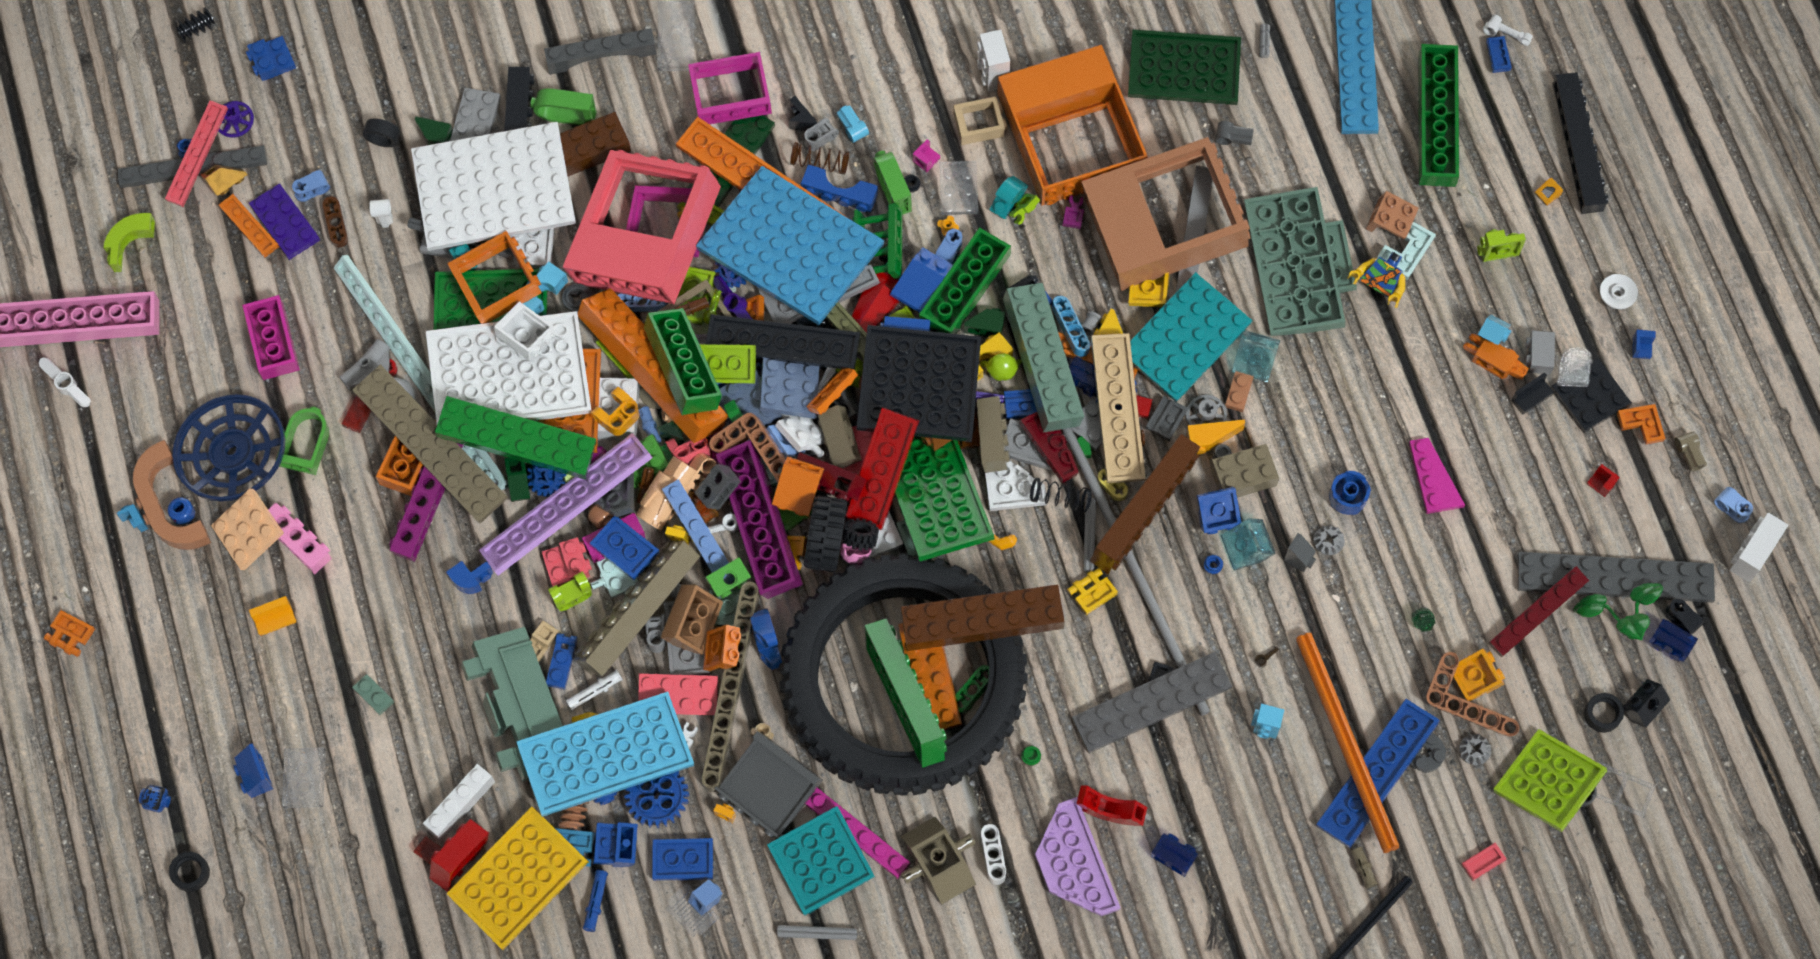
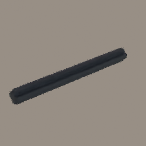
M1404 876L1328 959H1344L1413 884L1412 879Z

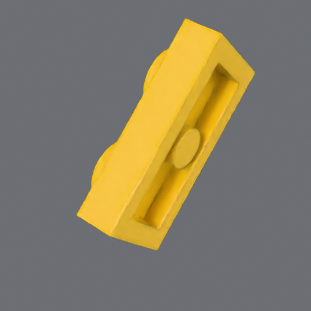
M673 525V527L667 526L665 534L670 541H684L689 545L690 536L683 527Z

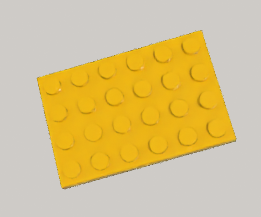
M531 807L448 891L447 895L504 950L589 861L542 817L534 807Z

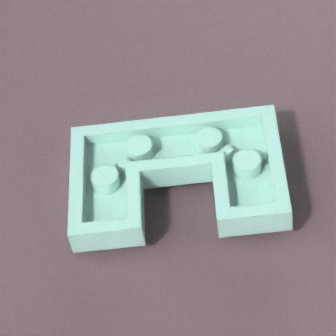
M1413 222L1407 237L1404 239L1409 243L1402 254L1385 245L1377 259L1381 257L1387 261L1392 252L1400 255L1402 258L1397 267L1403 270L1405 279L1408 280L1435 239L1436 234Z

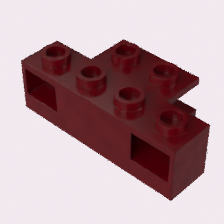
M799 452L797 460L824 468L818 484V490L846 501L851 499L858 501L866 483L865 478ZM837 479H843L850 483L847 492L834 487Z

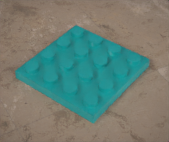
M838 806L767 844L804 916L875 878Z

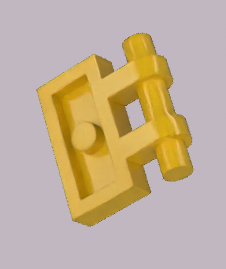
M1100 568L1088 572L1086 577L1080 581L1076 580L1067 589L1070 595L1076 592L1080 594L1075 598V601L1085 615H1088L1118 595V591L1107 577L1101 581L1098 579V577L1103 575ZM1089 583L1094 584V586H1092L1088 590H1085L1084 587L1086 585H1088Z

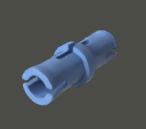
M648 406L640 408L639 413L643 424V431L646 432L647 436L655 435L657 441L661 442L662 440L656 428L657 423L652 418L650 408Z

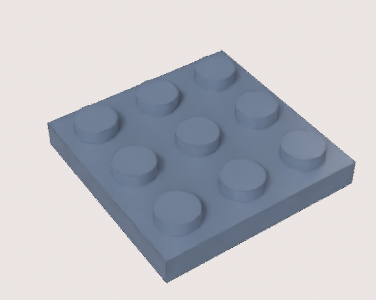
M763 357L759 411L815 419L817 414L810 412L806 406L818 395L819 366L788 363Z
M756 369L755 384L728 383L720 388L722 397L719 406L725 412L726 410L723 405L735 400L743 415L746 413L756 415L765 427L782 417L781 414L759 411L761 377ZM729 416L727 417L723 429L732 423ZM751 420L748 427H752L755 420ZM739 430L733 433V438L739 435Z

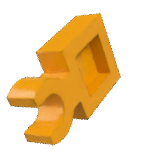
M787 536L797 568L800 570L802 563L799 559L800 557H805L807 538L805 536Z

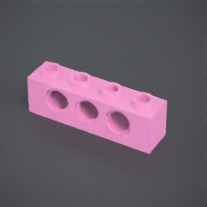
M275 503L268 509L279 526L283 522H288L285 527L281 528L284 534L278 540L314 575L332 559L329 555V548L324 543L319 544L316 541L317 537L310 530L306 532L303 529V523L298 518L293 519L290 516L291 512L284 505L280 507ZM295 535H301L299 539L293 540ZM314 547L313 551L306 553L307 548Z

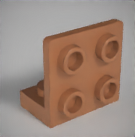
M1386 191L1379 197L1365 229L1373 232L1377 227H1381L1405 239L1419 208Z

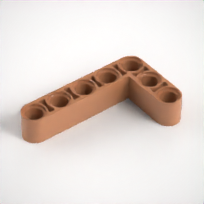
M752 413L744 414L710 439L709 446L717 454L750 439L777 482L779 481L781 473H778V468L784 465L786 458L763 422ZM755 420L754 425L748 427L749 422ZM739 430V435L733 438V433ZM765 435L764 440L758 442L759 437ZM723 441V447L717 449L719 442ZM771 450H774V455L771 458H768V453Z
M1453 652L1443 654L1426 693L1425 699L1427 704L1503 736H1515L1520 728L1516 720L1447 693L1458 667L1459 658ZM1446 656L1454 658L1455 664L1453 666L1445 665L1444 658ZM1439 674L1446 675L1448 681L1445 685H1440L1437 682ZM1436 692L1440 695L1438 703L1430 701L1429 696L1431 693ZM1450 700H1456L1459 703V708L1456 711L1449 709L1448 703ZM1473 707L1477 710L1476 718L1468 717V708ZM1488 715L1495 716L1496 723L1494 726H1489L1486 723ZM1507 722H1511L1515 726V731L1511 734L1507 733L1504 729Z

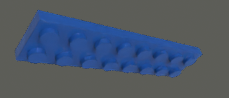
M1405 699L1363 758L1382 803L1440 722L1438 718L1408 699ZM1352 775L1316 824L1319 829L1348 848L1352 847L1370 821Z

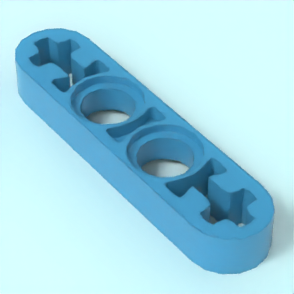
M1065 296L1055 297L1052 303V310L1073 353L1079 357L1087 356L1091 344L1070 301ZM1063 317H1070L1072 321L1067 322ZM1070 331H1077L1079 335L1074 336L1070 334Z

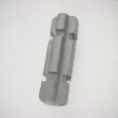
M1269 24L1260 25L1259 56L1261 58H1268L1270 54Z

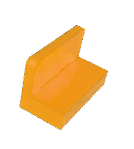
M286 596L249 610L260 636L296 623L291 604Z

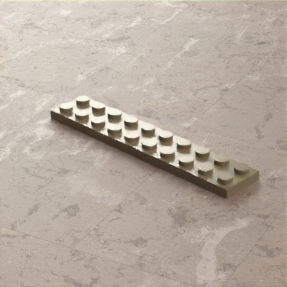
M381 364L352 389L479 524L508 499V496L457 443L436 437V421Z

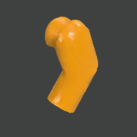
M994 534V540L988 542L1000 550L1014 547L1017 538L1013 534L1003 538H999Z

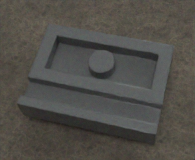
M1163 396L1145 429L1170 442L1188 412V408Z

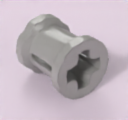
M1088 311L1086 313L1087 318L1081 325L1086 335L1092 336L1102 317L1093 311Z

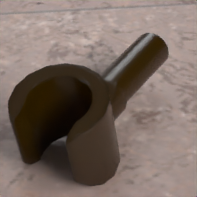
M1274 647L1265 655H1257L1255 662L1262 658L1265 662L1260 667H1265L1267 660L1279 651L1278 647Z

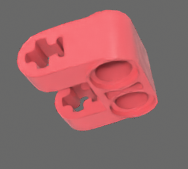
M674 438L665 441L672 457L674 456L688 465L691 464L694 457L699 453H704L709 457L712 456L706 438L696 443L690 440L679 446Z

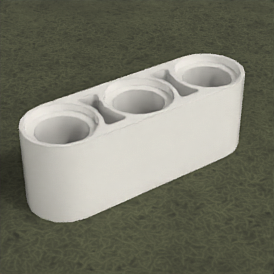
M987 824L981 830V843L987 876L992 884L1000 885L1005 881L1006 867L999 830L995 825ZM991 831L995 834V837L988 839L984 834ZM996 851L999 856L997 858H990L988 853ZM994 870H999L1003 875L995 878L991 873Z

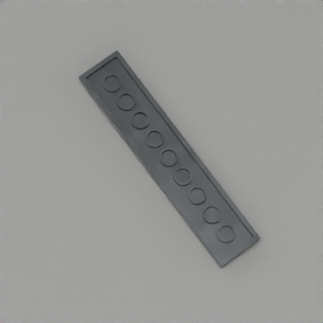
M1518 552V591L1547 592L1577 566L1590 580L1575 593L1578 595L1600 594L1611 597L1630 598V593L1637 586L1647 583H1658L1663 585V591L1658 598L1660 600L1682 599L1683 601L1709 603L1715 601L1714 563Z

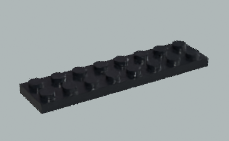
M711 314L706 344L756 345V359H763L764 357L788 363L855 370L861 335L860 332Z

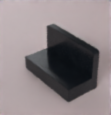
M1545 372L1514 393L1511 401L1523 415L1554 394V391L1545 382L1547 377Z

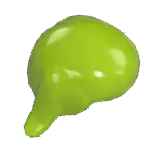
M1002 353L993 356L989 361H982L980 364L986 368L994 380L1008 381L1016 374L1022 361L1020 359L1015 360L1011 355Z

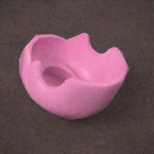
M843 543L840 547L842 558L850 565L855 563L861 565L862 561L869 558L871 554L870 548L868 550L862 548L861 551L858 550L859 548L852 549V546H846L847 543Z

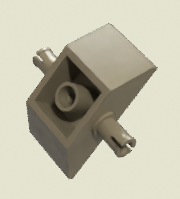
M933 817L901 836L916 862L915 866L900 873L906 884L921 875L924 876L941 905L976 885L961 855V852L976 845L970 833L954 842L945 827L936 817ZM935 856L942 857V860L935 861Z

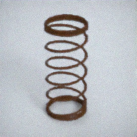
M795 142L791 152L790 164L794 166L799 156V164L803 167L809 156V165H811V145L809 146L805 162L801 165L802 144L800 143L799 145L798 142ZM819 147L818 154H817L815 163H814V165H813V166H815L816 163H817V160H818L819 168H821V166H820L821 147ZM829 149L822 169L825 168L828 161L829 171L833 172L838 162L839 173L845 175L849 161V152L845 151L840 172L841 151L839 150L835 165L831 171V149Z

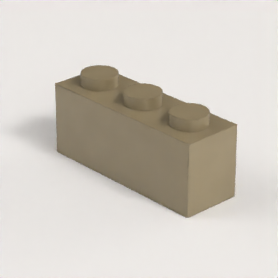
M836 405L821 415L818 414V424L823 430L824 443L829 450L831 464L843 469L862 461L846 407Z

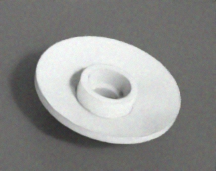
M1614 274L1603 280L1600 286V296L1609 307L1626 309L1636 301L1638 289L1634 281L1629 277Z

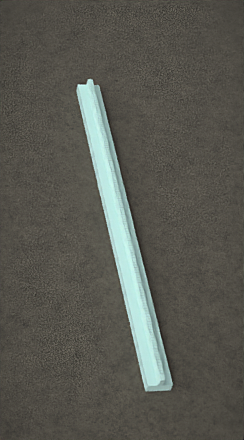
M342 255L334 266V270L435 412L431 372L349 256ZM466 445L463 446L464 452L501 490L509 487L508 481L486 451Z

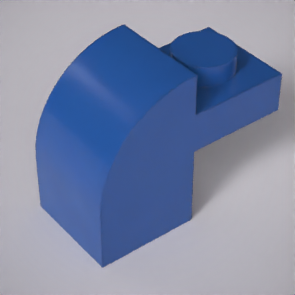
M463 561L446 571L448 578L454 586L466 594H475L482 591L479 583L488 581L491 575L494 574L487 561L472 572L468 570Z

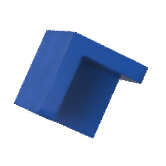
M1636 330L1633 335L1632 358H1652V344L1656 338V331Z

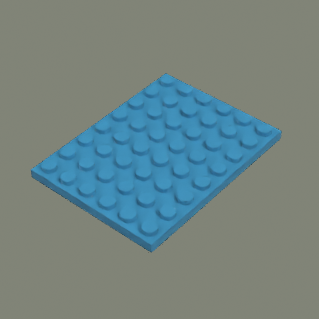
M761 166L696 247L700 252L820 325L884 245V240Z

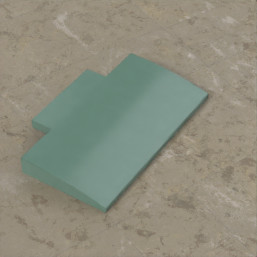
M1318 187L1244 199L1270 335H1291L1344 328L1346 321L1340 293L1357 290V285L1353 284L1354 277L1347 279L1349 273L1353 271L1343 220L1325 223Z

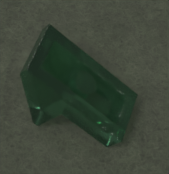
M674 421L657 427L661 438L666 440L674 438L679 445L685 443L681 434L683 431Z

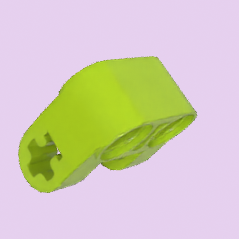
M583 571L574 575L575 579L558 587L555 585L548 589L559 611L568 610L591 597V586Z

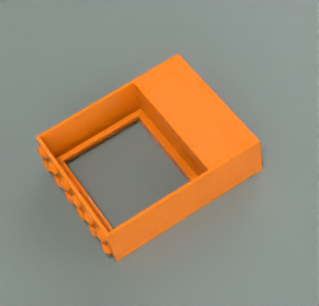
M1102 45L998 76L997 94L1037 196L1040 199L1041 206L1046 204L1052 205L1062 199L1068 200L1071 195L1074 197L1078 194H1084L1081 181L1148 158ZM1108 108L1128 160L1049 185L1028 133Z

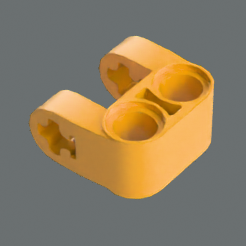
M616 387L610 394L620 406L611 415H608L598 406L590 414L603 428L615 436H620L638 420L640 413L637 403L624 390ZM628 409L635 410L633 413H626ZM615 422L621 423L618 427L612 426Z

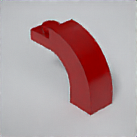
M1081 785L1076 803L1083 808V812L1091 816L1130 826H1143L1148 808L1136 800H1121L1108 797L1087 785Z

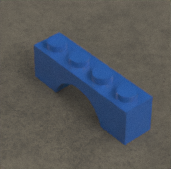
M809 164L801 181V186L815 196L821 197L825 201L837 202L844 207H854L861 212L867 211L871 213L878 196V185L860 180L853 187L838 188L828 181L825 169Z

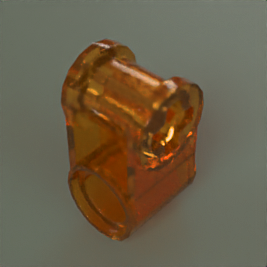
M694 490L688 493L690 499L696 498L699 500L694 506L706 525L713 518L720 516L716 509L706 508L694 493Z

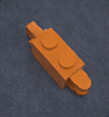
M1471 334L1469 339L1480 346L1479 348L1470 343L1463 345L1466 351L1474 355L1473 363L1501 379L1511 375L1522 380L1527 374L1529 368L1518 360L1519 355L1512 349L1505 348L1500 344L1497 345L1476 334Z

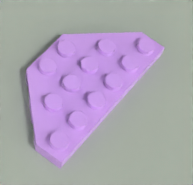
M1076 797L1058 804L1035 853V857L1049 893L1102 917L1121 908L1082 808L1076 804L1078 799Z

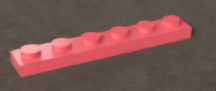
M209 101L165 197L166 201L184 207L228 111L227 106Z

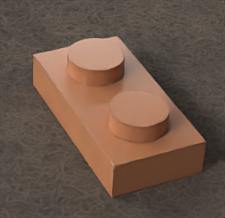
M1235 371L1225 404L1226 408L1239 412L1244 411L1254 376Z

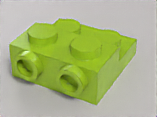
M1490 230L1485 233L1484 237H1480L1481 245H1477L1478 255L1482 257L1483 262L1519 256L1526 241L1525 234L1511 233L1506 236L1504 230Z

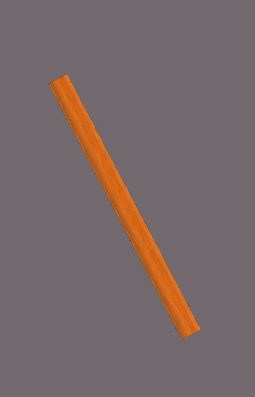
M1312 633L1300 635L1296 638V642L1383 853H1389L1390 851L1397 850L1399 843Z

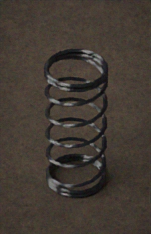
M1040 478L1033 480L1030 489L1031 502H1038L1041 485L1046 481L1048 484L1045 497L1046 505L1050 497V488L1056 483L1058 492L1055 498V507L1059 503L1060 490L1066 485L1068 493L1064 504L1065 509L1069 504L1070 491L1073 487H1076L1078 495L1075 500L1074 510L1078 509L1080 493L1085 489L1081 497L1080 507L1082 512L1088 511L1092 500L1090 488L1083 487L1079 491L1076 485L1069 489L1066 483L1059 487L1056 481L1049 485L1047 479H1044L1042 482ZM1037 482V491L1035 497L1033 498L1034 488ZM1086 494H1087V496H1088L1087 505H1086V507H1085V509H1084V501H1085V497H1086Z

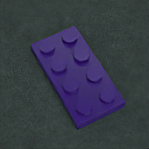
M281 184L276 185L249 202L252 210L278 243L288 260L320 241L319 236Z

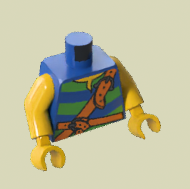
M1392 252L1387 261L1381 257L1378 259L1372 258L1362 263L1356 270L1351 271L1347 279L1354 277L1353 284H1356L1360 278V281L1387 296V305L1391 301L1396 302L1395 308H1397L1399 300L1405 291V276L1403 270L1397 267L1402 257Z

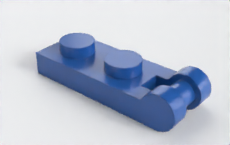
M562 633L557 634L546 680L548 687L566 690L577 645V636L571 635V637H567ZM568 644V650L562 649V645Z

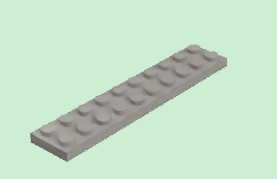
M464 88L450 141L491 134L501 99L500 93ZM424 233L420 253L452 259L449 249L456 246L428 251Z

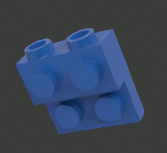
M283 36L267 42L262 39L247 45L249 49L246 51L250 62L254 61L255 65L252 68L256 76L260 75L262 82L296 69Z
M1235 487L1196 495L1200 526L1204 533L1209 535L1216 534L1218 530H1234L1237 526L1242 525Z

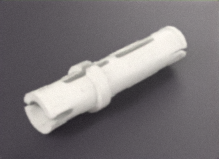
M617 669L602 679L601 677L598 678V681L566 699L571 710L573 711L601 692H607L608 688L622 681L623 679Z

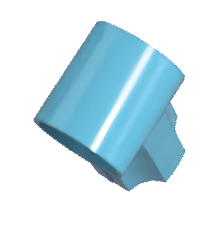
M851 106L840 108L837 112V117L845 127L846 134L852 143L869 135L866 124L863 120H859Z

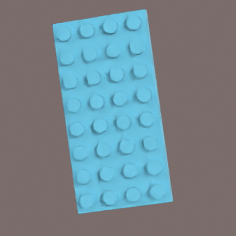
M668 692L516 742L542 817L694 766V761Z

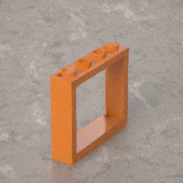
M507 231L447 263L481 324L489 323L509 312L519 301L525 303L542 293L538 287L541 283L537 275L532 276L533 268L529 261L524 262V259H526L522 249L517 250L516 247L519 245L515 237L510 238ZM510 247L530 283L482 310L462 273Z

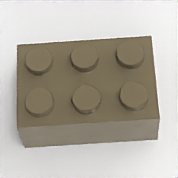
M1267 444L1212 459L1210 466L1218 490L1235 487L1237 498L1275 487L1279 481V476Z

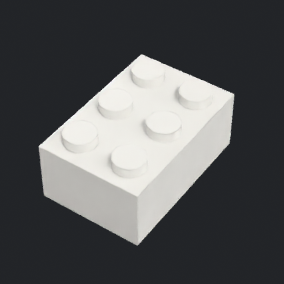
M1002 30L980 34V41L977 42L978 70H982V84L987 87L988 92L997 90L998 76L1010 73V58Z
M600 378L599 407L608 415H611L620 406L610 394L616 387L624 390L637 403L639 409L640 385L635 379ZM628 409L626 413L630 414L633 413L635 410ZM638 420L620 436L613 435L598 423V439L624 440L632 433L637 438ZM615 422L612 426L618 427L621 423Z
M1767 513L1764 518L1760 516L1747 538L1741 544L1740 549L1732 558L1730 563L1733 566L1730 571L1750 583L1764 565L1788 527V524L1770 513Z

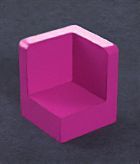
M928 139L913 153V162L926 173L940 160V155L930 148V141Z

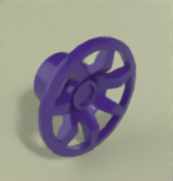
M231 101L223 104L228 108L222 122H226V126L223 131L219 128L218 132L230 138L246 134L254 122L252 109L240 101ZM239 106H243L247 110L241 112ZM250 113V122L244 120L242 117H245ZM240 123H241L242 125L248 126V127H247L245 130H243L242 132H240L239 125H238V124H240ZM231 126H234L236 134L227 133Z

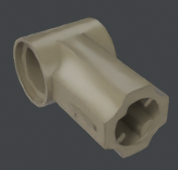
M1693 431L1675 437V446L1678 452L1683 454L1690 471L1700 470L1707 465L1700 450V440L1696 432Z

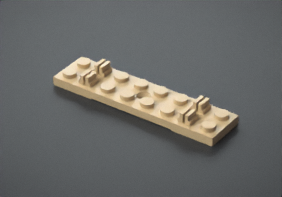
M1129 333L1092 335L1091 346L1106 482L1145 481L1146 476ZM1115 405H1121L1122 409L1116 410Z

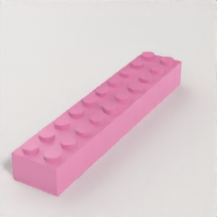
M154 291L0 303V347L159 335V299Z

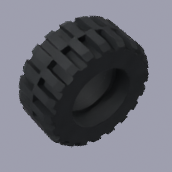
M821 495L814 497L804 566L806 568L828 572L836 571L847 502L844 499Z

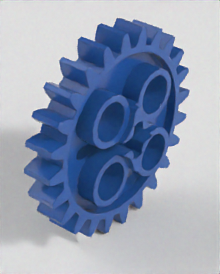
M679 771L645 782L652 784L649 790L641 789L645 783L625 789L626 792L630 793L624 795L625 800H629L625 805L627 808H631L629 810L630 815L635 814V821L641 818V825H644L647 821L649 828L652 827L653 823L659 828L662 822L667 827L668 820L674 824L673 817L675 816L681 818L679 811H686L683 804H689V801L684 797H688L689 792L684 791L688 788V785L682 784L685 781L684 777L678 778L680 775ZM664 782L672 783L669 789H663L661 786ZM658 792L660 795L658 799H655L654 796ZM666 801L672 802V806L668 809L662 807V804ZM646 802L652 803V807L648 810L642 809L643 804Z

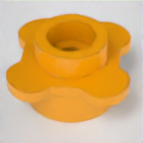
M947 216L946 219L937 222V226L941 228L944 236L951 229L959 230V226L954 222L953 216Z

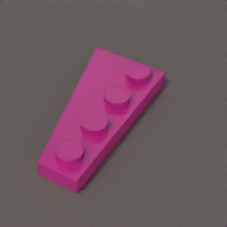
M1430 439L1411 440L1409 447L1426 514L1464 508L1465 504Z

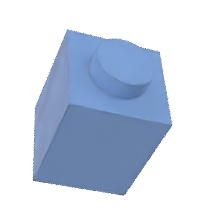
M708 879L691 893L688 902L702 916L719 903L723 893L717 884Z

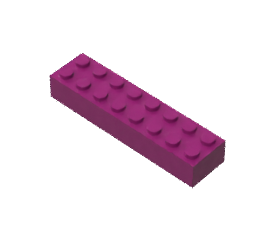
M749 440L716 454L718 463L729 466L741 481L729 498L760 595L770 599L802 586L803 583L779 509L772 505L774 493L763 459L754 444Z

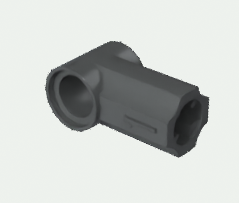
M1221 121L1217 127L1216 142L1221 145H1230L1231 143L1251 145L1254 129L1234 126L1231 122Z

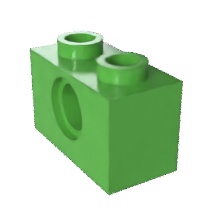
M740 557L704 579L716 598L721 596L723 599L732 593V588L737 586L740 589L744 583L748 582L747 579L751 578ZM725 574L732 575L733 583L731 585L724 582Z

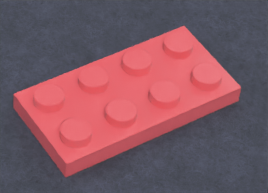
M640 673L638 701L668 692L676 714L715 715L718 701V676Z

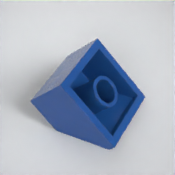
M253 743L249 744L234 757L236 764L233 766L237 776L241 775L243 782L240 783L243 793H247L253 798L274 788L261 753Z

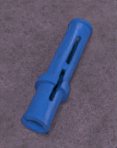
M595 871L589 904L585 908L587 913L583 930L588 932L596 931L598 915H601L602 910L600 906L608 876L606 871Z

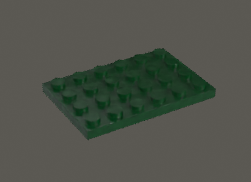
M1133 29L1128 97L1237 105L1241 37Z

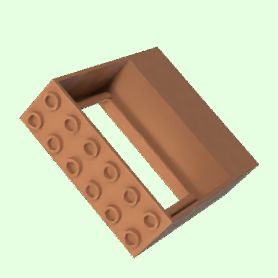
M1209 137L1081 181L1086 204L1121 291L1129 289L1130 285L1134 284L1135 286L1142 284L1145 280H1155L1165 276V273L1169 272V274L1249 247L1248 239H1250V234L1248 230H1250L1248 221L1247 219L1243 220L1242 207L1240 203H1236V193L1233 188L1230 189L1229 176L1223 172V162L1221 158H1217V148L1215 143L1210 142ZM1205 160L1232 225L1165 249L1139 183Z

